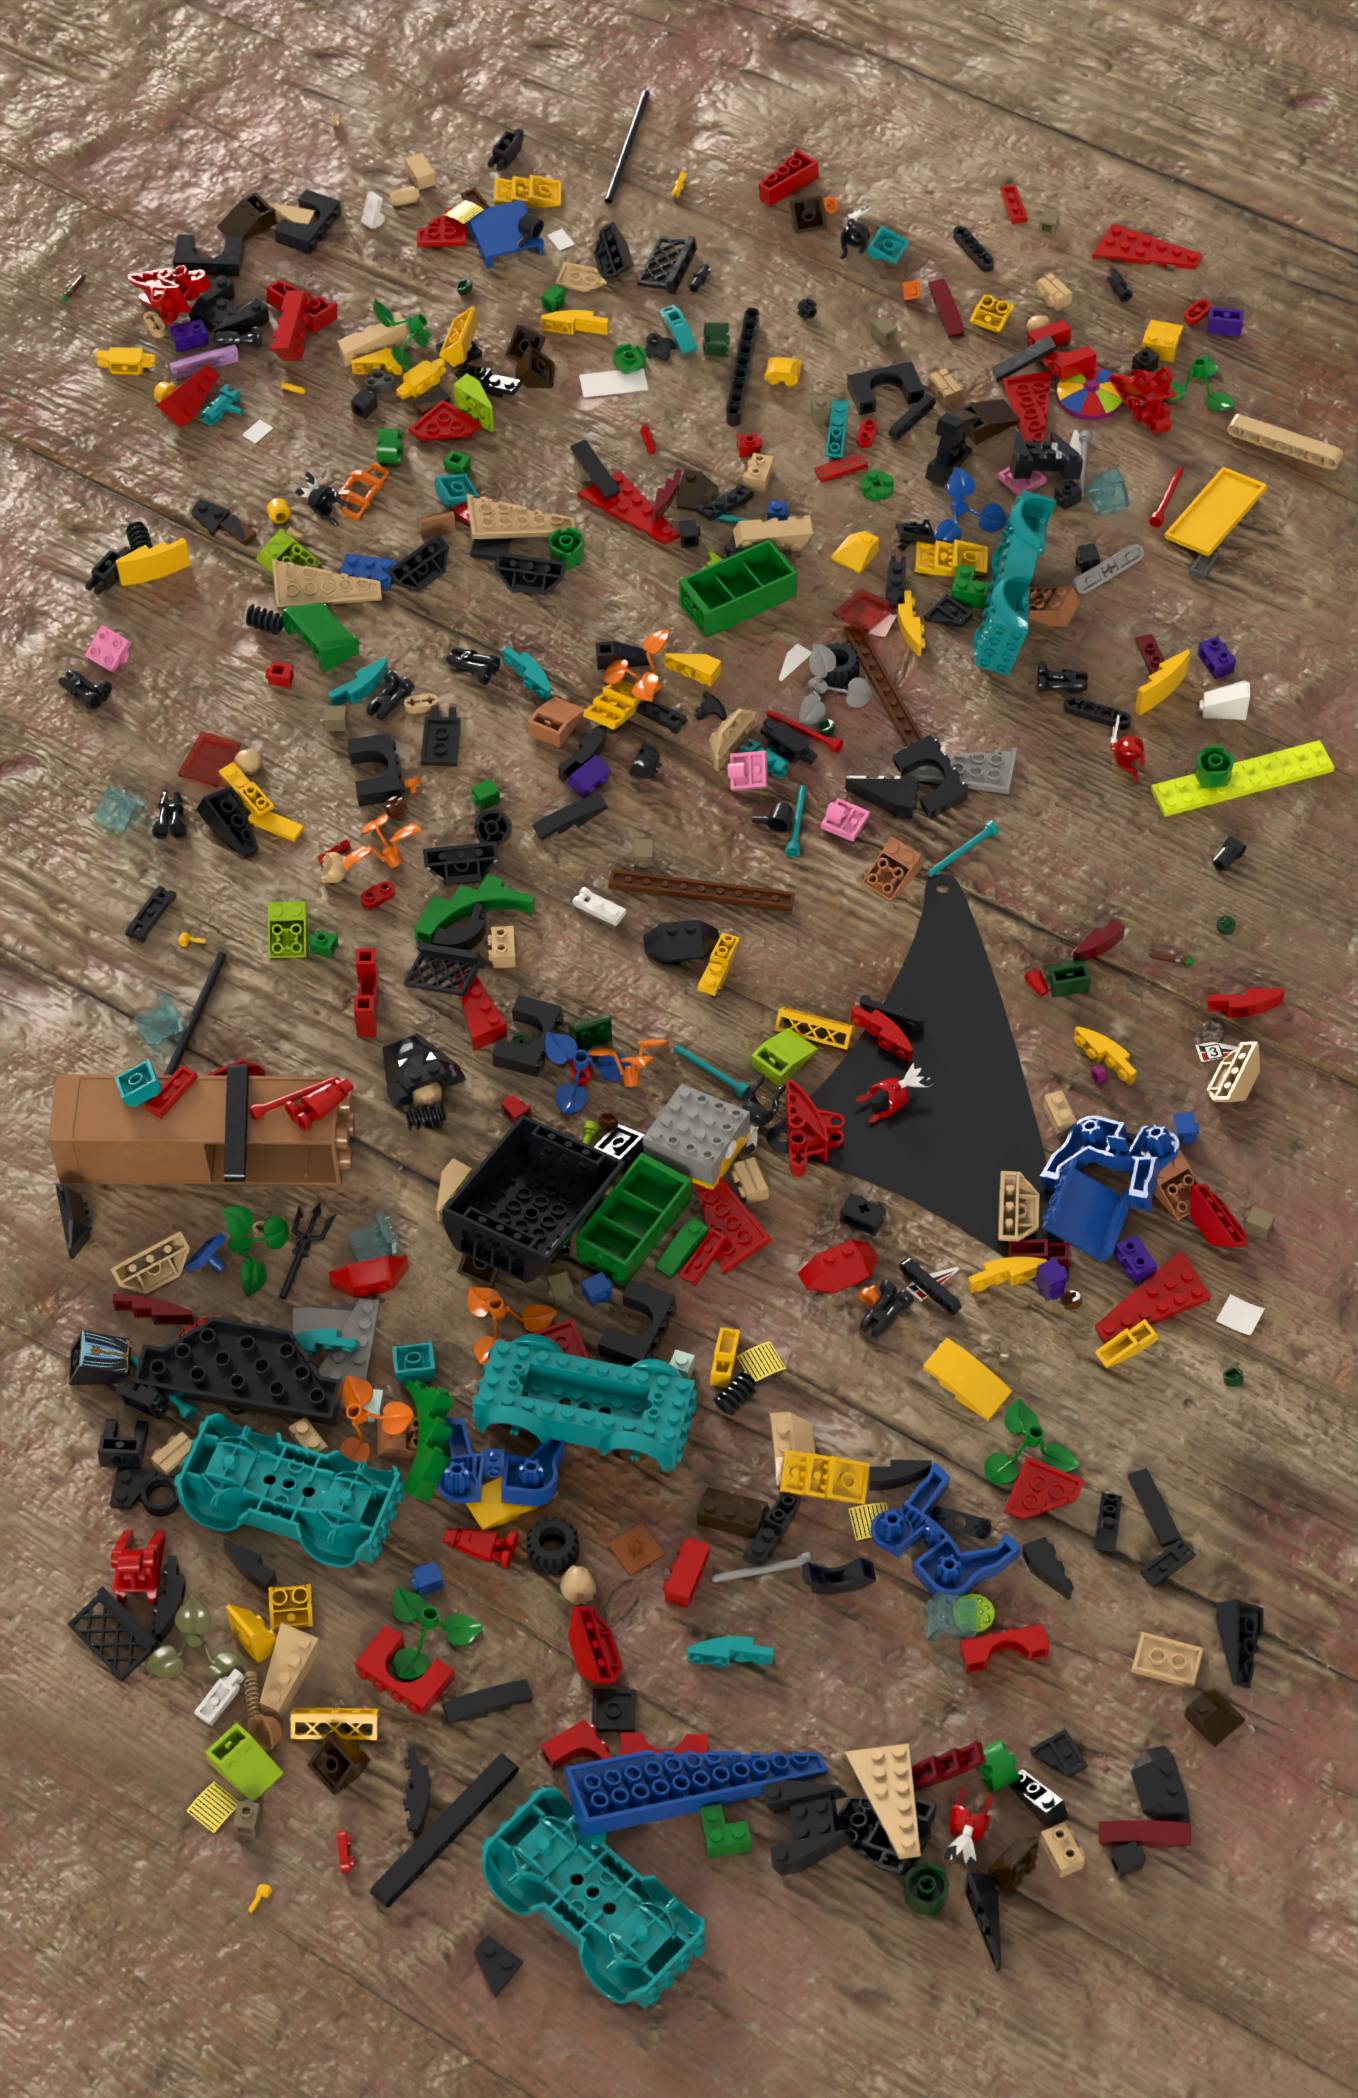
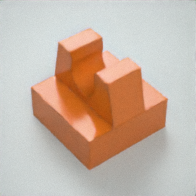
M918 280L901 283L904 300L921 297Z

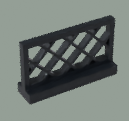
M660 236L637 281V285L667 289L669 294H676L698 249L695 236H688L687 239ZM662 242L669 243V245L661 247ZM684 245L683 247L676 249V246ZM672 248L674 250L673 252H670L668 254L665 253V251L670 250ZM661 253L664 255L658 259L655 258V256ZM673 256H678L677 259H674L672 261L669 259ZM665 260L668 261V263L662 266L659 264ZM654 265H657V266H658L657 268H655V269H653V270H651V271H650V269H649L650 267H652V266H654ZM672 267V270L665 273V269ZM660 271L663 273L657 277H654V274ZM652 277L651 280L644 281L645 278ZM664 278L667 279L665 283L658 282Z
M419 943L417 950L420 953L403 984L406 987L465 997L479 968L484 969L487 962L479 952ZM423 959H426V960L429 961V963H427V964H425L424 966L420 967V965H421ZM443 962V966L435 970L434 966ZM455 964L458 965V968L451 972L449 971L450 967ZM472 967L471 971L464 975L463 971ZM431 968L432 972L424 976L423 972ZM446 970L447 974L438 979L437 975ZM460 973L462 977L453 981L452 977ZM420 974L421 978L412 982L413 978ZM433 977L435 978L434 982L430 983L429 985L426 984L427 980ZM449 979L450 983L441 987L440 984ZM464 982L461 990L455 988V986Z
M102 1586L97 1591L98 1595L67 1625L123 1682L160 1645ZM100 1602L103 1605V1614L92 1615L93 1608ZM115 1618L117 1620L116 1628L106 1629V1619ZM88 1619L87 1629L78 1630L75 1627L80 1620ZM92 1619H102V1629H91ZM120 1632H129L130 1642L119 1643ZM91 1633H101V1642L92 1644L90 1642ZM105 1633H116L115 1643H105ZM129 1646V1656L118 1657L119 1647ZM133 1646H143L146 1649L140 1656L133 1657ZM104 1647H115L114 1657L105 1658L103 1656ZM118 1661H128V1668L120 1674L117 1670Z

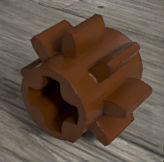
M393 796L386 800L388 805L384 808L390 818L400 819L406 815L404 811L407 809V805L401 797Z

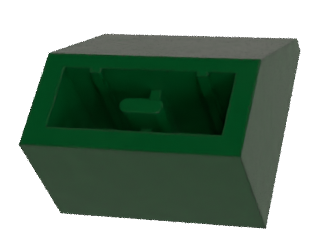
M1076 959L1043 965L1052 998L1089 991L1091 977L1084 961Z
M606 1013L568 1024L569 1036L576 1041L577 1050L586 1051L592 1047L605 1045L612 1041V1019Z

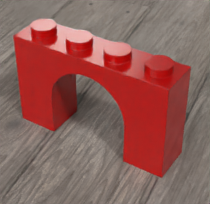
M1063 320L1030 331L1026 341L1027 347L1049 335L1056 347L1071 342V328ZM1089 346L1071 352L1053 351L1040 359L1052 371L1053 375L1057 376L1061 381L1096 368V353Z
M375 948L356 949L358 995H354V1017L357 1037H377L379 973Z
M385 1625L355 1662L356 1674L362 1680L366 1681L368 1679L377 1690L390 1694V1697L395 1702L405 1704L413 1714H420L425 1717L455 1679L454 1669L436 1658L418 1680L409 1683L394 1680L388 1674L387 1669L396 1652L404 1646L403 1635Z
M586 1719L541 1745L542 1755L553 1771L577 1757H590L596 1761L612 1758L605 1741L599 1740L596 1728L593 1724L589 1725Z

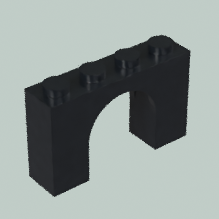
M306 189L298 199L299 208L314 210L315 217L318 220L306 226L281 220L274 229L276 243L310 254L317 247L319 241L325 237L326 232L333 226L335 220L341 216L342 209L339 200Z
M178 234L173 267L175 269L179 266H185L188 272L204 270L206 275L240 276L245 249L243 236H226L225 247L220 255L213 258H200L195 255L196 244L194 235Z
M912 361L848 375L847 388L859 416L876 412V399L872 390L879 385L888 384L899 388L908 405L917 403L924 397V387Z
M390 733L348 739L347 744L351 765L378 762L387 767L386 772L380 777L355 781L359 807L387 803L386 800L393 796L402 798L401 793L405 792L403 781L399 782L402 774L400 767L397 768L396 766L399 764L398 754H394L396 743L395 740H391Z
M931 734L893 754V764L901 776L921 766H932L942 772L945 778L943 784L920 798V806L929 820L967 800L969 792L966 783L961 782L959 779L960 776L957 769L951 767L948 755L942 753L940 743L937 739H933Z
M518 995L512 1008L513 1021L534 1026L542 1034L537 1041L528 1045H517L498 1040L492 1054L493 1065L537 1077L539 1070L542 1071L545 1065L544 1059L547 1055L545 1050L546 1035L548 1032L558 1034L557 1028L559 1025H562L564 1015L562 1014L561 1006Z
M630 1280L622 1295L623 1306L647 1315L652 1321L651 1327L645 1333L637 1336L624 1335L606 1328L598 1343L600 1355L629 1366L640 1360L652 1359V1351L654 1347L658 1348L661 1341L660 1335L662 1331L665 1332L669 1325L668 1319L670 1315L673 1316L677 1308L674 1295Z

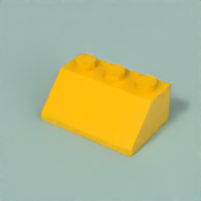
M474 306L453 319L439 356L453 367L465 362L467 359L466 354L472 346V339L476 336L475 331L478 321Z

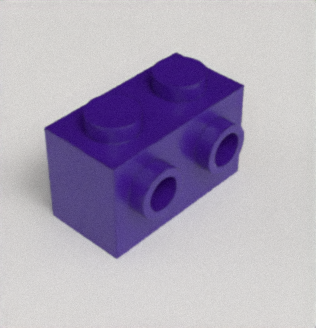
M1211 307L1207 333L1240 337L1244 311Z
M202 319L170 327L171 338L176 352L209 344L207 331Z
M1218 636L1199 643L1197 655L1214 679L1234 672L1236 659L1233 654H1230L1226 644Z
M595 755L572 773L567 783L582 798L586 794L591 795L597 789V785L600 784L602 786L609 780L608 775L611 769Z
M1137 1235L1116 1244L1114 1259L1118 1264H1121L1126 1277L1131 1279L1134 1285L1147 1280L1156 1272L1157 1264Z
M1056 1258L1038 1265L1034 1283L1046 1302L1051 1299L1057 1300L1063 1296L1068 1277L1067 1270L1064 1266H1060Z

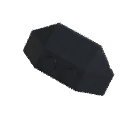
M611 222L599 231L600 237L594 252L602 278L617 277L634 266L626 240L615 223Z
M438 533L390 568L387 573L397 586L419 592L445 573L449 546Z
M497 552L494 570L510 591L545 596L564 580L566 562Z
M497 841L423 849L425 868L445 885L482 881L499 860Z
M701 920L661 923L643 936L646 954H651L664 962L704 959L712 953L719 940L717 928Z
M56 1183L67 1250L70 1259H74L91 1238L89 1230L93 1229L91 1218L86 1216V1214L90 1213L88 1202H83L81 1194L60 1183Z
M1165 1745L1144 1750L1130 1772L1143 1813L1154 1821L1191 1824L1187 1795L1174 1756Z

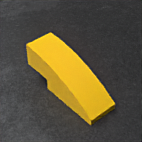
M1144 1319L1132 1329L1122 1331L1096 1350L1095 1354L1104 1366L1109 1368L1146 1349L1159 1340V1337Z
M720 1327L710 1375L711 1386L728 1387V1384L732 1381L740 1330Z

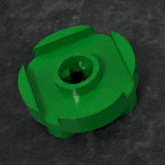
M631 344L620 345L613 354V364L623 374L638 371L646 365V352L638 345L637 347H633Z
M874 469L869 470L868 474H865L860 480L859 488L863 497L870 501H880L882 498L888 499L894 491L893 477Z

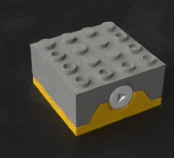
M681 1084L643 1137L644 1154L690 1178L691 1182L713 1190L719 1183V1178L724 1176L751 1136L750 1112Z

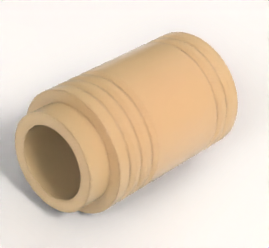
M414 186L393 190L392 193H389L391 204L396 207L418 202V198H420L418 188L415 189Z

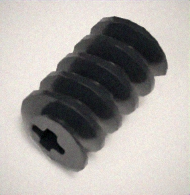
M133 522L127 526L126 534L132 552L144 545L149 549L153 547L148 528L142 522Z
M254 604L249 606L246 613V624L248 626H253L255 629L259 628L261 631H266L273 635H278L284 628L283 616L280 617L278 612L274 614L270 610L267 614L266 608H263L261 611L260 606L256 608Z
M443 1101L440 1102L439 1108L436 1103H433L432 1109H430L428 1104H425L424 1110H422L420 1105L417 1106L416 1111L412 1106H410L409 1112L405 1109L409 1131H412L413 1125H415L417 1130H420L421 1124L427 1129L428 1123L435 1128L436 1122L442 1127L444 1120L446 1121Z
M742 1371L739 1373V1376L733 1379V1382L728 1384V1387H725L717 1395V1398H713V1401L720 1410L733 1416L735 1414L733 1409L738 1411L740 1409L739 1404H745L744 1398L747 1400L751 1398L749 1392L756 1394L754 1387L756 1382L751 1375Z

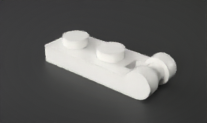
M582 887L579 895L575 896L572 900L576 907L614 926H617L626 915L625 908L592 893L586 887Z

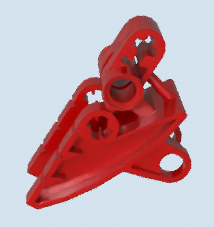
M179 266L173 272L171 269L166 268L140 274H130L128 276L132 285L143 289L145 292L144 294H139L140 302L146 307L160 311L161 320L164 324L174 322L180 313H191L192 310L187 301H194L199 297V293L206 292L211 287V283L204 270L188 272L185 266Z
M1163 367L1154 374L1138 369L1132 370L1130 377L1123 374L1109 375V381L1115 386V390L1120 395L1122 401L1126 403L1125 405L1128 410L1134 411V419L1137 423L1145 422L1152 434L1171 430L1170 406L1166 402L1162 403L1163 399L1177 397V394L1170 387L1172 373L1168 367ZM1140 400L1144 401L1143 407H1141Z
M786 1080L789 1170L793 1176L801 1177L807 1172V1156L817 1154L824 1162H827L828 1148L839 1147L843 1144L844 1134L840 1130L845 1126V1119L841 1114L818 1110L810 1097L793 1080ZM839 1119L842 1123L840 1125H832L831 1121ZM838 1135L841 1139L839 1141H832L830 1137Z
M124 1530L119 1537L115 1548L111 1551V1568H115L112 1592H116L117 1601L120 1604H125L126 1592H146L150 1604L157 1602L166 1530H156L148 1543L147 1549H135L134 1552H132L133 1530Z

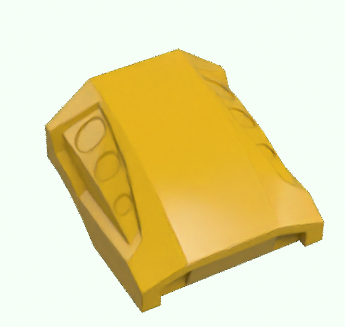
M984 294L976 306L970 322L985 329L1001 333L1015 306Z
M771 357L768 359L764 380H767L770 384H778L780 381H784L785 385L794 386L798 383L802 361L794 358Z
M311 1584L268 1587L271 1630H278L281 1623L293 1628L313 1626Z

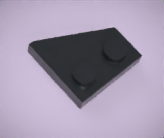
M199 499L192 508L191 514L214 537L221 528L220 523L229 517L230 510Z
M925 519L922 524H917L916 521L898 525L897 532L900 539L904 541L934 543L935 536L929 519Z
M946 594L924 615V620L962 628L973 617V612Z
M118 1467L109 1503L110 1508L131 1510L137 1503V1499L141 1497L143 1484L148 1479L157 1476V1471Z
M1066 1729L1029 1749L1033 1756L1068 1778L1088 1768L1086 1761Z
M489 1935L486 1936L474 1951V1956L482 1969L483 1975L488 1981L493 1995L497 1997L523 1965V1961Z

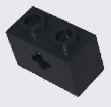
M850 1193L840 1211V1222L874 1237L886 1219V1208Z

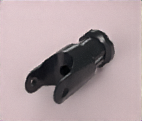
M1110 268L1111 277H1107L1110 287L1114 293L1118 294L1121 302L1129 301L1133 296L1132 291L1127 288L1126 282L1115 268Z

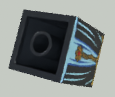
M82 1330L71 1348L69 1385L122 1383L125 1377L129 1376L131 1365L128 1364V1358H130L132 1348L129 1347V1338Z

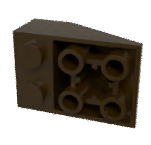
M254 192L243 198L219 223L217 228L225 236H243V241L276 224L274 209Z
M1004 399L974 402L961 408L981 416L970 427L968 433L975 445L1020 422V419Z
M1038 1836L1015 1839L988 1869L987 1874L991 1875L992 1880L998 1883L999 1889L1006 1895L1011 1890L1016 1891L1022 1884L1021 1879L1026 1874L1029 1876L1037 1866L1035 1862L1038 1859L1037 1853L1040 1849L1038 1847L1040 1841Z

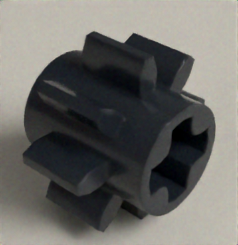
M809 298L807 300L802 299L797 305L799 310L797 314L805 320L813 318L817 313L815 308L817 303Z

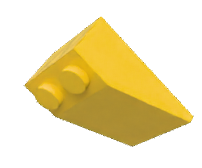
M1151 319L1145 331L1141 351L1149 347L1159 355V360L1173 363L1184 326Z
M227 1605L226 1611L233 1636L256 1663L259 1664L273 1653L277 1635L273 1630L270 1629L268 1631L266 1629V1624L260 1615L255 1616L251 1610Z

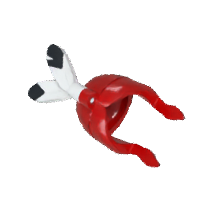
M1117 715L1110 735V750L1114 752L1115 761L1118 766L1127 772L1133 773V783H1136L1138 772L1130 763L1140 758V767L1144 765V745L1142 740L1134 735L1123 736L1118 741L1117 730L1120 717Z
M916 1061L911 1065L903 1080L898 1078L884 1079L874 1084L866 1095L856 1098L855 1102H864L871 1098L879 1089L885 1090L889 1098L888 1110L873 1115L868 1120L869 1123L876 1122L880 1118L889 1117L902 1108L909 1099L907 1086L925 1088L935 1083L929 1077H917L922 1068L921 1061Z
M962 1786L958 1793V1800L951 1807L949 1820L950 1834L956 1840L945 1850L943 1860H952L962 1850L965 1864L972 1870L976 1864L973 1844L978 1843L987 1831L990 1822L988 1808L992 1803V1795L985 1799L982 1814L972 1815L966 1808L961 1806L966 1797L965 1786Z

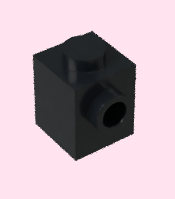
M1146 347L1133 356L1132 369L1145 370L1151 373L1158 368L1159 355L1149 347Z
M362 389L351 400L352 413L366 419L378 407L377 396L373 392Z
M1069 480L1055 488L1054 499L1057 500L1056 504L1063 510L1081 502L1082 489L1073 480Z
M696 520L678 521L681 548L697 547L701 531L700 526L696 525Z
M1095 543L1077 547L1075 561L1082 573L1100 563Z
M1133 1841L1112 1850L1109 1860L1118 1877L1121 1878L1143 1869L1146 1856L1143 1849L1138 1847L1136 1842Z

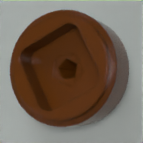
M603 1113L599 1116L598 1124L604 1129H612L618 1123V1117L613 1113Z
M1071 1290L1063 1294L1061 1302L1065 1309L1075 1310L1082 1304V1298L1078 1291Z

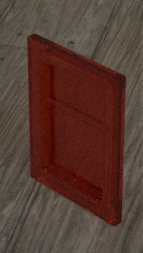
M861 588L836 609L832 615L849 625L869 633L896 610L897 607H890L891 602Z
M201 731L180 768L178 776L218 787L222 781L218 770L232 763L241 746V742Z

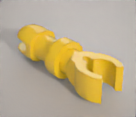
M681 171L678 180L674 184L675 188L672 191V197L673 195H677L676 198L679 197L684 187L687 173Z

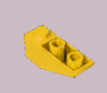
M386 348L351 360L352 374H371L375 369H382L385 374L403 375V367L393 358L392 348Z
M666 653L664 655L665 667L683 674L685 677L692 678L701 684L711 687L721 674V661L707 654Z

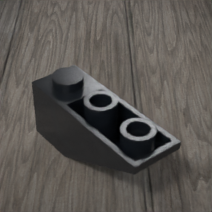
M615 641L595 643L598 670H605L611 663L620 659L626 660L629 663L628 667L650 665L646 656L647 651L643 648Z
M1101 1493L1094 1549L1115 1552L1122 1496L1113 1493Z
M1046 1537L1024 1544L1021 1555L1029 1571L1067 1600L1071 1599L1072 1590H1074L1073 1583L1070 1578H1066L1063 1563L1061 1560H1057L1053 1544L1049 1543Z
M1023 1769L1018 1772L1020 1779L1008 1785L1037 1819L1048 1828L1069 1819L1063 1800Z

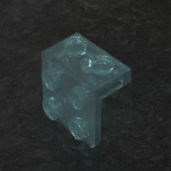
M107 786L93 818L99 823L124 833L136 807L144 810L147 803L142 802V797L132 793L131 796L125 794L127 790L116 786V789Z
M163 991L156 994L159 1006L133 1019L135 1026L149 1046H154L184 1031L182 1024L184 1017L181 1011H176L172 998L170 996L167 997Z
M383 1210L375 1213L377 1223L348 1233V1239L358 1262L397 1254L396 1244L399 1241L396 1233L391 1232V1220L389 1216L385 1217Z
M938 1591L927 1601L926 1640L935 1641L941 1634L964 1639L976 1636L977 1602L975 1600Z

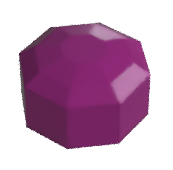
M1097 1065L1091 1068V1076L1096 1084L1102 1085L1107 1082V1073L1102 1066Z

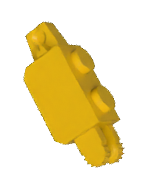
M110 347L109 351H97L95 354L98 359V367L109 368L112 374L139 375L143 372V368L155 367L156 355L144 353L143 348Z
M438 358L432 363L422 361L404 373L403 384L396 389L397 395L402 399L411 395L417 398L431 387L437 385L440 382V377L446 372L444 367L445 360Z

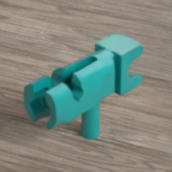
M225 384L220 389V394L209 403V407H205L201 412L204 415L201 418L202 421L208 425H213L223 417L226 411L242 415L243 409L235 406L241 399L240 390L237 388L230 392L228 390L229 384Z
M753 739L748 740V747L740 746L739 753L766 751L767 772H773L772 775L777 778H783L788 772L785 766H788L789 763L782 757L774 754L775 751L768 748L765 750L760 747V743Z

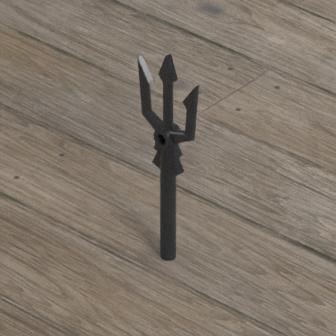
M321 1203L312 1210L313 1217L306 1233L297 1230L299 1221L303 1218L300 1206L298 1207L291 1232L300 1240L292 1250V1254H295V1257L279 1297L281 1299H287L303 1257H308L311 1243L324 1240L337 1215L335 1214L325 1220L326 1226L321 1235L310 1236L317 1217L321 1215Z

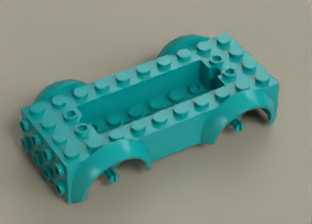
M1025 490L1022 491L1021 496L1016 497L1014 507H1012L1010 512V519L1008 518L1005 524L1006 530L1003 529L1000 536L1002 542L999 543L998 549L995 550L991 558V578L994 581H991L988 591L991 594H988L985 602L988 607H985L982 615L985 621L982 620L980 628L977 629L973 637V657L976 658L975 666L1004 675H1009L1028 633L1029 607L1031 606L1028 602L1030 595L1029 583H1031L1037 557L1044 554L1046 549L1047 522L1056 505L1057 500Z
M537 1334L522 1335L510 1342L496 1339L494 1347L489 1348V1362L484 1364V1377L479 1379L477 1387L479 1393L474 1395L472 1407H474L472 1419H475V1428L480 1433L485 1434L486 1427L491 1424L512 1425L510 1434L513 1435L515 1431V1436L518 1435L521 1427L536 1435L540 1443H545L550 1439L559 1441L561 1439L568 1443L597 1448L602 1456H606L609 1451L614 1449L632 1450L630 1458L634 1460L635 1457V1461L639 1460L641 1452L654 1458L660 1464L661 1471L665 1472L672 1469L675 1470L677 1462L681 1463L683 1457L682 1449L683 1446H686L688 1438L687 1430L691 1428V1416L696 1410L698 1389H694L695 1380L685 1379L679 1370L668 1362L659 1359H644L627 1367L565 1354L563 1349L550 1338ZM567 1399L568 1402H571V1405L559 1404V1402ZM585 1406L590 1408V1410L582 1409L581 1407ZM601 1408H603V1409H607V1408H608V1409H610L611 1413H610V1414L601 1413V1412H599V1410H600Z
M220 1413L207 1415L205 1421L200 1423L199 1434L191 1443L189 1456L184 1458L182 1463L183 1469L180 1474L176 1475L174 1480L179 1503L183 1505L187 1514L203 1527L219 1532H229L246 1524L295 1539L300 1542L303 1549L312 1558L320 1563L336 1568L349 1567L360 1560L374 1563L375 1558L380 1556L383 1547L381 1544L384 1539L388 1538L390 1532L389 1525L391 1521L396 1519L397 1506L403 1502L405 1492L403 1491L404 1482H402L401 1473L398 1472L396 1466L392 1465V1470H379L368 1467V1463L365 1461L364 1463L363 1461L357 1463L344 1456L338 1450L323 1454L283 1442L281 1434L278 1432L274 1436L252 1432L253 1429L251 1427L244 1426L242 1428L237 1426ZM272 1475L276 1478V1481L272 1485L265 1484V1477ZM288 1481H292L295 1483L294 1486L289 1489L283 1487V1485ZM311 1487L315 1490V1493L311 1497H306L302 1493L305 1488Z
M542 1786L538 1791H533L528 1801L523 1806L517 1807L513 1812V1816L508 1821L502 1822L497 1832L492 1837H487L482 1843V1870L486 1883L495 1897L510 1911L523 1916L538 1913L579 1950V1960L587 1978L605 1997L621 2004L636 2001L644 2009L649 2005L653 2006L660 1998L659 1994L674 1984L675 1977L680 1972L684 1973L690 1967V1961L695 1956L698 1958L705 1951V1919L702 1916L700 1918L685 1906L654 1875L642 1877L605 1844L607 1837L605 1832L582 1837L574 1818L572 1805L555 1787L545 1788ZM575 1874H580L584 1879L583 1883L578 1886L573 1885L570 1881L571 1877ZM589 1889H597L599 1895L595 1898L589 1897L587 1895ZM606 1903H613L616 1906L613 1914L604 1913L603 1906Z

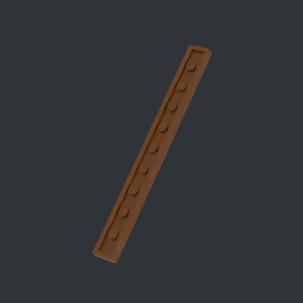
M858 623L845 627L843 633L850 645L853 646L852 649L857 650V654L860 656V664L905 746L908 747L923 739L921 732L861 624Z
M616 869L611 870L608 883L609 888L791 912L793 911L795 892Z

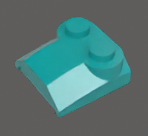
M881 225L867 248V254L871 259H883L896 265L910 241Z
M467 473L435 477V491L443 505L448 509L467 502V494L473 495V498H480Z
M149 1059L114 1077L121 1099L129 1107H137L144 1101L156 1097L162 1089V1085Z
M432 1341L392 1346L395 1379L398 1383L405 1384L407 1378L413 1381L419 1379L423 1382H428L435 1378L436 1370Z

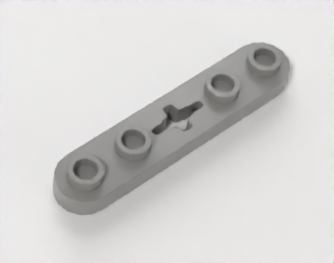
M1139 544L1129 545L1079 575L1072 582L1075 592L1077 594L1088 593L1139 562L1144 556L1143 548ZM1114 565L1111 569H1109V572L1102 573V571H1105L1107 569V566Z

